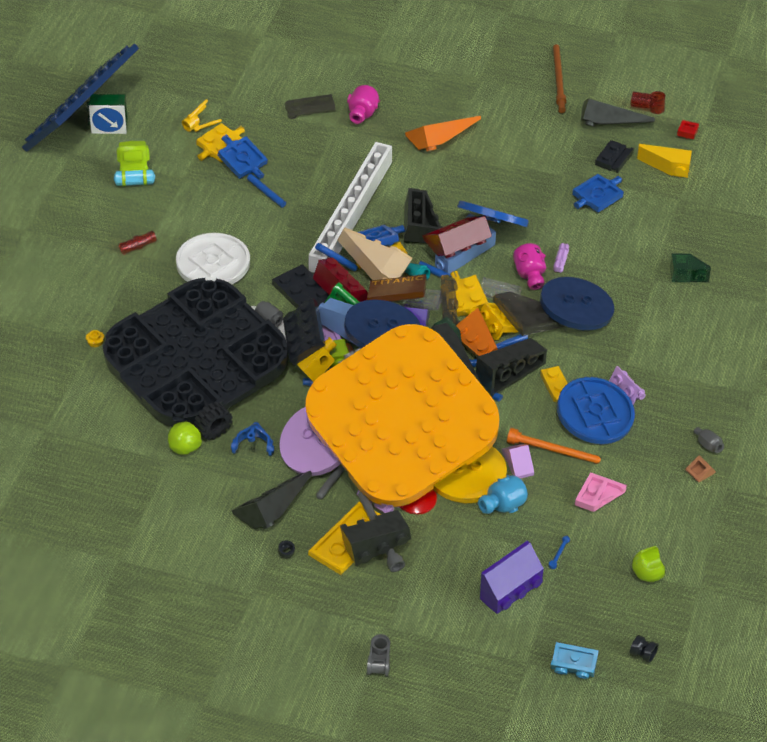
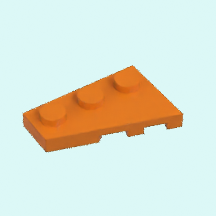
M479 308L475 309L452 328L462 345L476 357L498 350Z

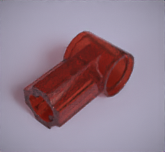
M633 91L631 107L650 109V112L654 114H661L665 111L666 95L661 91H654L651 94Z

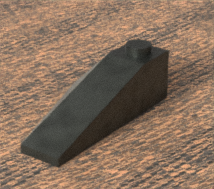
M587 99L583 102L581 120L585 121L584 124L593 127L595 124L646 123L655 121L654 117L592 99Z
M310 470L297 474L277 485L278 487L265 491L261 494L262 496L250 499L231 511L254 529L263 527V529L269 528L275 524L274 520L281 517L310 478L312 472Z

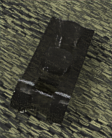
M332 94L288 100L284 104L290 119H295L299 115L335 110Z
M447 274L441 276L443 322H447L453 328L460 322L457 319L459 304L456 298V291L458 286L456 280Z

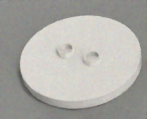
M206 233L187 240L179 248L176 255V267L180 276L187 282L198 278H206V281H215L218 278L234 284L247 273L250 267V253L242 241L231 235Z

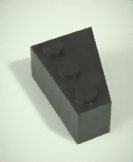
M408 188L404 204V241L427 244L422 235L440 229L443 226H440L438 222L439 217L433 211V204L427 191Z
M398 510L376 515L375 519L371 521L358 520L356 525L348 527L346 524L340 525L345 549L356 566L366 563L371 558L380 554H385L390 549L403 545L411 539L410 529Z

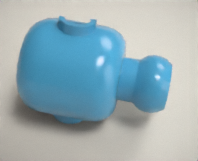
M507 475V477L502 479L499 478L498 481L489 486L487 495L479 498L478 506L485 514L492 513L494 510L501 513L516 512L518 507L527 500L528 492L526 485L515 475Z

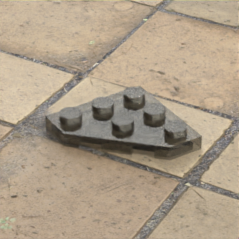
M513 292L495 294L493 297V302L521 336L566 327L553 320L543 310L540 301Z

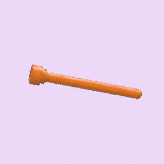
M510 428L507 443L515 445V443L519 444L521 442L596 464L601 461V458L597 455L525 436L515 428Z

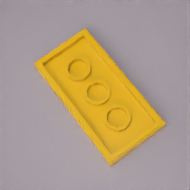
M360 501L308 551V556L340 575L354 563L345 549L340 525L346 524L347 527L356 525L357 521L361 519L365 522L370 521Z

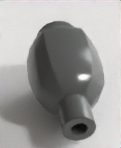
M700 427L694 429V433L698 436V442L706 450L720 453L724 449L723 440L716 433L709 429L702 430Z

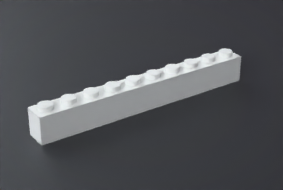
M375 142L309 253L310 272L315 273L318 260L330 258L315 249L317 243H321L338 254L340 253L343 246L337 240L344 228L354 229L392 163V146Z

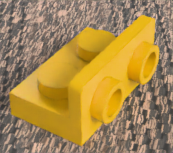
M484 303L480 312L494 340H499L503 332L518 333L520 325L502 303Z

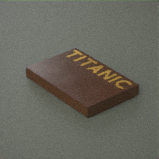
M426 274L370 281L367 299L398 301L424 298L427 284Z

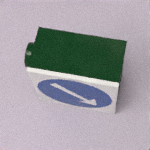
M92 94L90 101L86 102V110L90 112V115H88V125H91V133L127 134L126 94Z

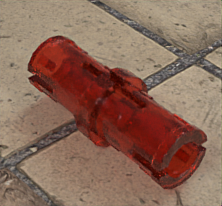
M153 231L140 236L135 235L132 239L119 243V249L124 255L156 242L157 238Z

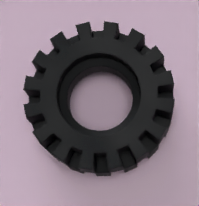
M217 402L208 404V408L206 406L203 407L204 411H199V416L195 418L197 421H194L195 427L207 440H215L216 436L218 438L221 437V433L225 434L226 428L229 429L231 427L229 424H232L231 419L233 417L231 413L221 403Z

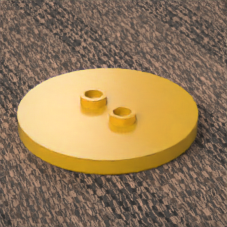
M492 446L484 455L468 466L464 464L436 483L434 491L454 502L477 503L481 496L487 495L491 484L498 481L499 478L506 477V462L501 453Z

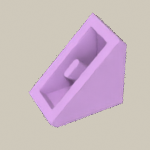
M519 444L502 448V454L513 475L520 479L534 475L528 445Z

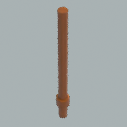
M556 44L553 46L557 87L556 103L559 112L564 113L566 111V95L563 88L560 46Z

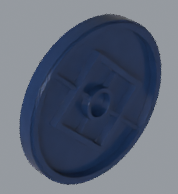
M559 277L552 279L543 286L540 294V303L543 310L553 320L569 328L577 330L600 329L611 321L614 314V303L611 297L599 286L580 278Z
M366 300L353 305L347 311L344 329L349 339L358 347L363 348L395 327L407 324H421L411 311L399 304L385 300Z

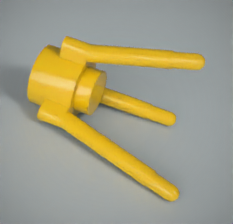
M207 99L182 120V126L187 132L192 130L197 132L200 129L222 122L221 119L199 126L200 120L198 115L207 107L205 105L208 102Z

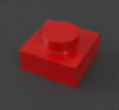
M682 120L677 136L694 140L699 124Z

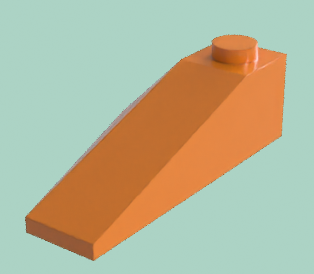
M481 116L426 125L405 132V135L419 150L433 151L437 149L436 146L445 143L479 121Z

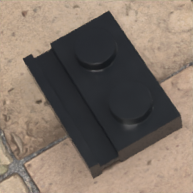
M610 140L596 158L595 165L609 171L615 170L616 173H619L632 156L634 148L631 147L629 149L624 144Z

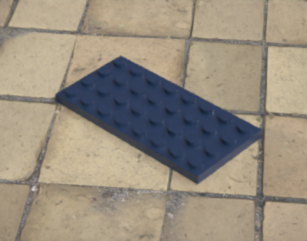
M135 43L130 47L126 45L120 53H116L111 59L101 65L93 75L84 81V84L80 85L64 103L55 109L54 113L50 114L33 133L24 139L26 143L22 148L26 152L57 129L139 47Z

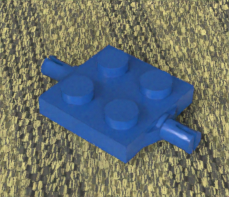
M225 134L221 140L227 146L218 151V157L239 179L249 173H254L259 180L262 179L264 173L259 168L266 165L268 159L246 136L240 140L232 141Z
M599 174L593 176L573 189L572 195L579 199L574 203V207L580 209L582 206L588 205L596 212L602 211L623 197L624 191L616 186L622 182V178L616 176L614 179L609 180Z
M381 225L358 233L365 235L366 239L371 241H381V245L391 246L394 242L399 241L398 234L404 233L405 228L403 225L394 228Z

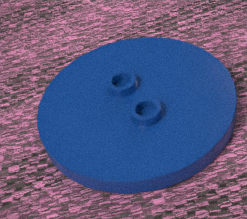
M460 200L457 205L459 208L483 214L487 220L500 223L501 220L525 227H528L529 224L527 219Z
M584 377L573 380L562 389L557 400V414L563 426L577 438L589 443L609 444L619 441L629 433L634 422L635 411L629 396L614 383L601 378Z

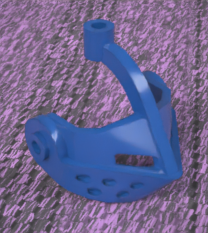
M255 422L237 434L231 443V450L235 454L242 440L247 438L249 442H254L255 437H259L267 442V452H269V456H272L274 453L273 440L261 425Z

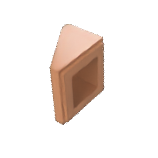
M698 456L685 469L698 482L705 480L716 472L701 456Z

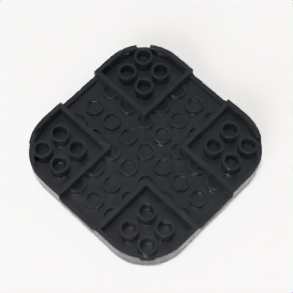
M198 278L180 285L167 293L168 299L141 315L134 312L117 322L106 333V340L103 345L104 358L108 369L158 421L172 427L179 422L185 421L195 426L194 421H197L195 418L199 416V411L203 412V407L206 406L208 408L210 403H221L226 409L232 407L277 379L283 373L288 363V348L283 333L269 319L265 321L247 303L246 297L235 286L218 278L215 281H206V278Z

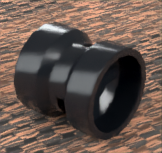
M637 635L629 653L635 657L640 656L643 658V661L650 663L658 651L659 644L654 641L649 642L645 637Z

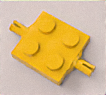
M220 123L196 140V145L203 149V152L197 155L198 159L203 161L210 156L222 163L223 161L218 157V151L227 145L221 138L227 134L232 141L240 140L242 137L239 135L245 132L244 127L240 126L236 130H231Z
M452 271L450 275L453 282L441 286L442 294L453 318L467 316L477 308L481 310L484 303H488L476 275L460 279L458 271H455V274Z

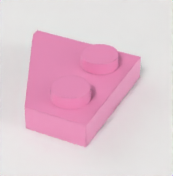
M590 472L575 499V505L594 512L625 493L627 485Z

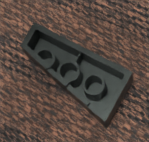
M532 338L478 356L476 374L481 385L492 397L495 393H499L546 364L547 349Z

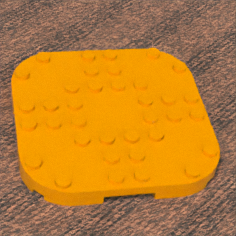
M401 325L387 331L319 376L309 388L306 396V413L311 429L345 468L349 478L360 492L370 501L379 505L386 504L399 507L416 501L434 489L436 483L464 464L468 466L484 455L493 446L498 436L499 412L493 398L447 342L436 331L422 325Z

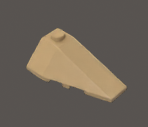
M348 228L342 230L337 240L372 280L402 277L412 260V257L397 247H386L381 245V241H371L366 239L365 235Z

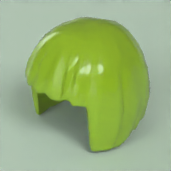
M179 422L169 430L168 444L174 453L179 455L189 454L197 450L202 444L199 430L190 422Z
M657 546L643 549L633 558L632 569L640 580L655 582L665 576V567L660 560Z

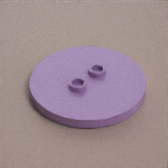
M306 407L296 412L285 425L280 437V452L285 463L299 474L311 470V476L322 475L338 467L341 463L311 429L307 419Z

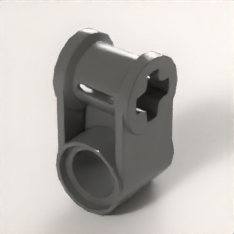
M378 634L371 640L367 675L377 673L389 677L390 639L386 635Z

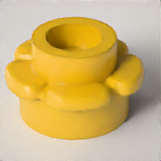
M92 330L86 335V340H88L89 346L99 347L103 344L105 336L98 330Z

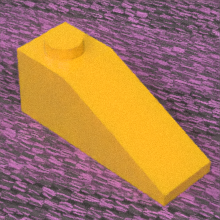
M639 144L637 159L668 175L688 178L692 151Z

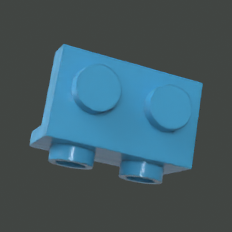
M556 642L551 669H555V673L567 675V672L575 673L576 677L588 679L589 676L594 677L599 650Z

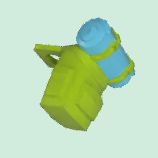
M145 141L119 143V147H117V162H120V171H116L114 174L116 186H146L154 183L155 174L147 166L150 155L149 147Z

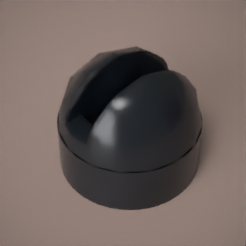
M284 540L279 544L278 553L284 559L291 558L295 551V545L291 541Z

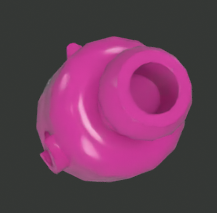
M361 85L352 94H349L347 100L350 111L349 118L353 123H362L373 115L375 109H378L380 99L376 89L369 85Z
M527 243L514 250L513 260L519 276L528 279L527 285L531 290H537L542 288L545 283L541 275L547 269L544 261L546 255L542 253L537 244Z

